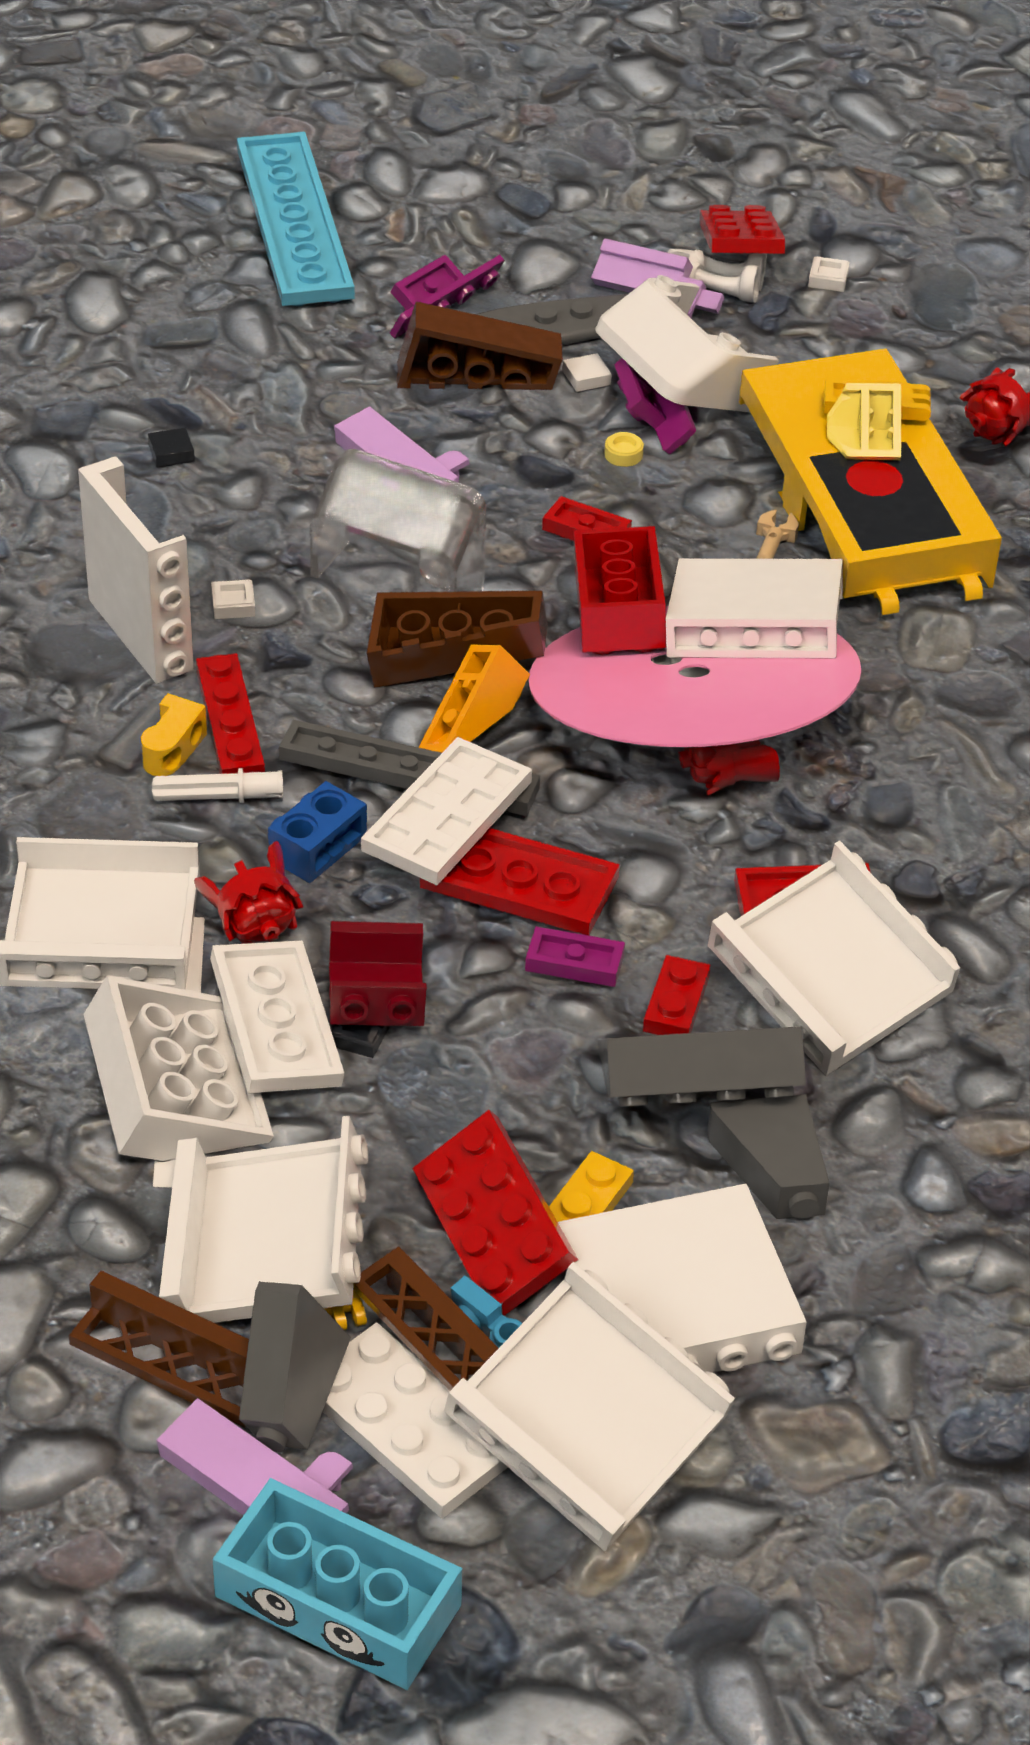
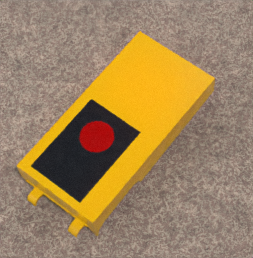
M887 348L742 370L739 404H746L784 473L783 491L778 492L783 501L782 506L788 515L792 513L799 523L798 531H802L805 528L807 504L809 505L819 524L831 559H843L844 598L873 594L874 598H878L880 601L881 614L887 615L899 613V599L895 592L897 589L956 580L964 588L965 601L983 598V587L978 576L983 578L989 588H993L1002 537L930 419L926 421L901 419V460L846 459L827 439L828 414H824L826 377L907 383Z

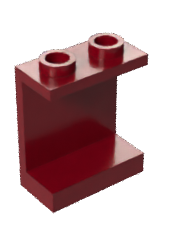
M330 922V1024L424 1026L427 985L422 980L423 923Z

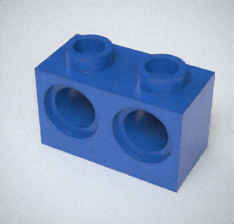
M325 781L313 792L304 795L300 802L286 814L277 817L272 822L270 827H268L269 846L273 842L278 841L282 848L285 869L304 881L311 883L361 841V837L367 832V804Z

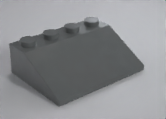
M802 1026L598 1040L607 1097H619V1106L648 1105V1095L667 1094L668 1103L697 1102L696 1092L716 1091V1100L746 1099L745 1089L764 1088L765 1097L794 1096L793 1086L806 1085Z

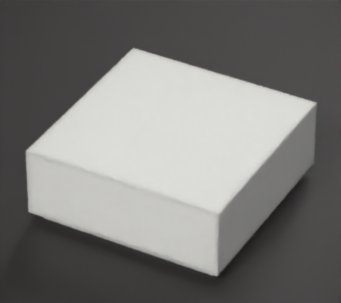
M814 257L808 287L844 292L850 262Z
M598 353L563 360L562 371L576 392L611 385L612 374Z
M252 580L211 582L214 619L255 617Z

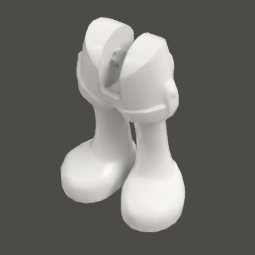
M668 250L667 253L687 257L693 266L689 278L703 281L706 288L738 297L741 301L757 302L765 276L766 253H749L744 263H726L705 256L701 250Z

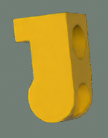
M169 693L159 703V722L147 728L141 736L143 768L153 776H168L175 773L207 735L206 706Z

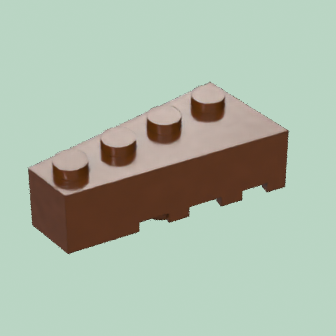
M416 301L397 361V388H411V384H429V389H445V384L468 385V389H482V386L502 385L503 389L552 390L563 360L561 333Z
M543 591L377 592L367 648V657L374 688L456 673L471 645H501L516 661L544 656L548 625Z

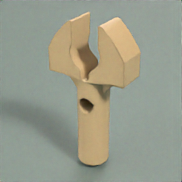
M771 510L760 515L757 522L756 535L764 536L765 539L756 559H773L781 541L795 543L798 536L799 523L792 513L789 514L787 522L779 525V527H775L777 510Z

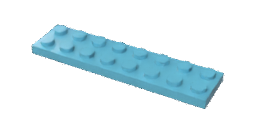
M295 132L237 138L238 155L282 306H303L308 303L318 302L336 303L342 300L355 299V286L306 133Z

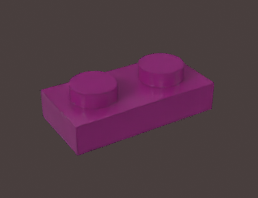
M535 926L526 955L525 971L616 987L624 958L625 942Z

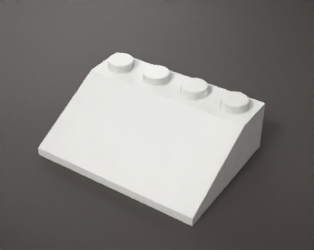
M110 975L105 977L83 1015L118 1153L166 1161L176 1159L178 1140L197 1138L204 1154L270 1143L274 1135L261 1092L248 1093L222 998L220 996Z

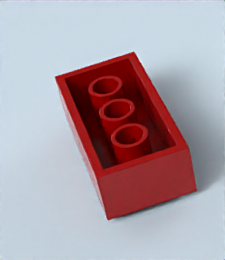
M655 526L574 530L575 575L582 653L593 652L605 655L621 650L651 652L655 649L667 648L666 603Z

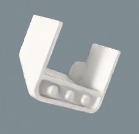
M658 275L657 278H648L601 315L595 328L596 333L660 395L680 405L750 412L746 404H739L742 370L777 365L779 362L775 356L747 353L740 347L741 342L728 333L722 332L719 336L707 334L687 315L700 287L693 283L674 281L667 276Z

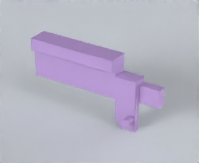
M604 238L600 248L601 254L591 276L595 285L630 293L648 278H657L658 275H663L674 281L693 283L700 287L687 314L690 318L695 308L719 313L725 298L724 295L706 290V286L701 280L689 278L693 266L687 257Z
M370 406L334 425L336 443L395 491L404 487L406 480L411 478L424 489L434 485L441 492L445 493L459 485V470L469 465V458L458 451H448L434 458Z
M198 1398L156 1440L159 1454L162 1458L242 1515L246 1513L270 1478L344 1513L349 1511L348 1503L331 1492L332 1490L339 1491L341 1489L342 1479L353 1469V1464L346 1458L335 1452H326L321 1454L302 1472Z

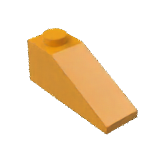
M471 645L418 748L443 753L457 737L468 742L473 741L513 710L530 673L501 645Z

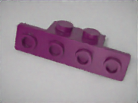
M445 254L395 283L390 293L406 311L400 314L390 331V335L396 339L406 333L416 301L450 308L455 302L459 305L465 303L480 287L484 290L491 287L500 277L498 271L505 261L503 257L498 255L464 276Z
M623 358L614 364L620 379L617 384L627 398L628 402L625 406L631 416L639 422L645 420L656 430L662 449L667 454H671L679 446L684 445L696 432V427L687 405H680L664 398Z

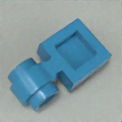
M464 1275L451 1287L452 1301L498 1348L522 1324V1322L516 1319L506 1318L502 1314V1304Z

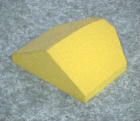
M846 384L827 415V439L846 459L901 460V384Z

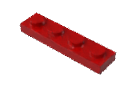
M238 654L196 658V672L203 702L206 706V715L220 774L238 773L239 768H243V773L265 772V763Z

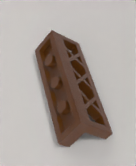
M399 1246L363 1270L360 1282L353 1283V1290L449 1391L462 1378L468 1381L469 1375H474L499 1349ZM386 1276L388 1287L396 1295L377 1294L370 1286ZM391 1308H397V1312L395 1313ZM405 1309H411L428 1328L409 1327L404 1322ZM423 1341H429L428 1346ZM437 1341L443 1342L460 1361L440 1360L435 1354ZM455 1374H461V1378L459 1379Z
M101 1270L89 1284L92 1307L69 1334V1344L191 1403L198 1398L231 1422L245 1428L246 1426L239 1420L240 1406L223 1399L220 1389L238 1385L243 1387L249 1339ZM102 1320L119 1328L121 1337L101 1341L90 1336V1334ZM153 1344L163 1349L164 1353L163 1358L143 1361L134 1357L132 1348ZM197 1365L206 1369L208 1378L187 1382L177 1376L176 1369Z

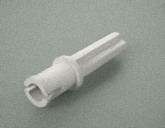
M239 768L238 773L156 776L152 781V795L156 801L239 798V803H244V799L283 798V772L278 770V772L243 773V768Z

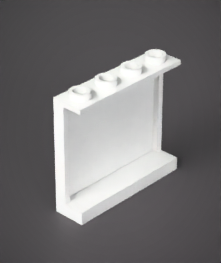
M116 456L79 468L78 475L89 601L156 684L193 671L186 537L182 535L158 543L126 504L124 465Z
M679 558L666 615L667 657L836 658L840 599H843V559Z
M17 837L19 863L5 940H0V986L99 989L105 977L110 975L186 990L198 893L194 879L200 877L198 843Z
M840 840L834 844L831 860L734 921L726 912L714 919L711 924L708 947L782 1028L802 1026L804 1052L826 1076L952 993L961 968L952 952L946 947H941L927 933L923 922L917 916L910 915L897 901L891 888L886 884L880 883L867 870L863 859L858 854L850 852Z
M350 1116L342 1117L341 1138L212 1157H205L197 1138L178 1140L159 1297L213 1323L252 1318L255 1290L259 1281L303 1285L323 1308L352 1305L353 1283L360 1282L361 1278L356 1243L363 1241V1224L358 1208L359 1203H364L366 1200L364 1178L361 1174V1165L368 1163V1147L365 1136L363 1134L357 1135Z
M747 1183L558 1222L579 1259L575 1263L584 1271L591 1270L598 1274L607 1284L609 1292L623 1304L629 1303L637 1307L647 1318L648 1325L663 1338L670 1337L681 1344L688 1353L689 1360L702 1371H710L712 1373L723 1370L735 1371L746 1365L769 1360L781 1361L792 1355L802 1353L806 1319Z
M572 1262L567 1269L565 1279L468 1381L462 1378L448 1394L444 1412L606 1552L724 1420L735 1398L729 1393L727 1385L720 1377L710 1371H702L689 1360L688 1353L681 1344L670 1337L663 1338L648 1325L647 1318L637 1307L629 1303L623 1304L612 1295L607 1284L598 1274L591 1270L584 1271L575 1262Z

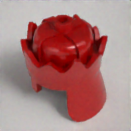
M996 367L991 375L969 384L971 387L959 397L960 400L968 402L964 408L965 416L975 428L973 435L991 440L993 445L1003 442L1004 446H1007L1025 427L1030 426V391L1026 393L1021 385L1012 378L1015 375L1014 369L1009 368L1003 372Z
M759 740L729 745L684 747V751L678 752L681 767L683 769L689 767L694 781L705 783L706 788H710L706 791L707 796L725 787L734 785L738 781L778 782L780 778L779 757L776 750L771 746L761 745Z
M278 841L273 842L268 847L267 859L270 867H255L247 870L243 860L234 863L238 874L231 878L221 890L216 887L212 880L205 876L194 879L197 890L218 909L223 930L230 942L235 938H238L242 944L272 942L279 939L278 935L282 934L287 927L292 930L297 928L295 913L296 909L303 908V904L299 898V893L292 887L287 877H285L283 852Z

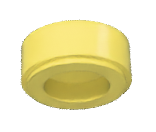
M618 432L612 434L605 441V458L616 466L628 467L636 465L643 458L644 443L640 437L632 433Z

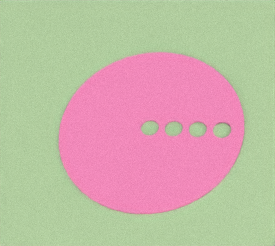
M579 627L552 642L545 648L544 656L535 659L529 672V687L535 702L546 713L561 723L581 732L638 745L706 747L773 737L804 727L827 716L844 704L855 692L861 677V664L853 647L837 634L836 658L680 657L682 660L676 664L659 665L651 660L660 655H667V648H659L651 652L641 653L629 652L627 650L613 651L605 655L593 652L582 653L581 631ZM690 667H701L710 671L709 674L696 678L685 677L679 674L681 670Z

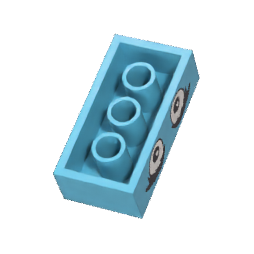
M272 1478L265 1484L212 1559L215 1597L405 1690L409 1689L461 1607V1567Z

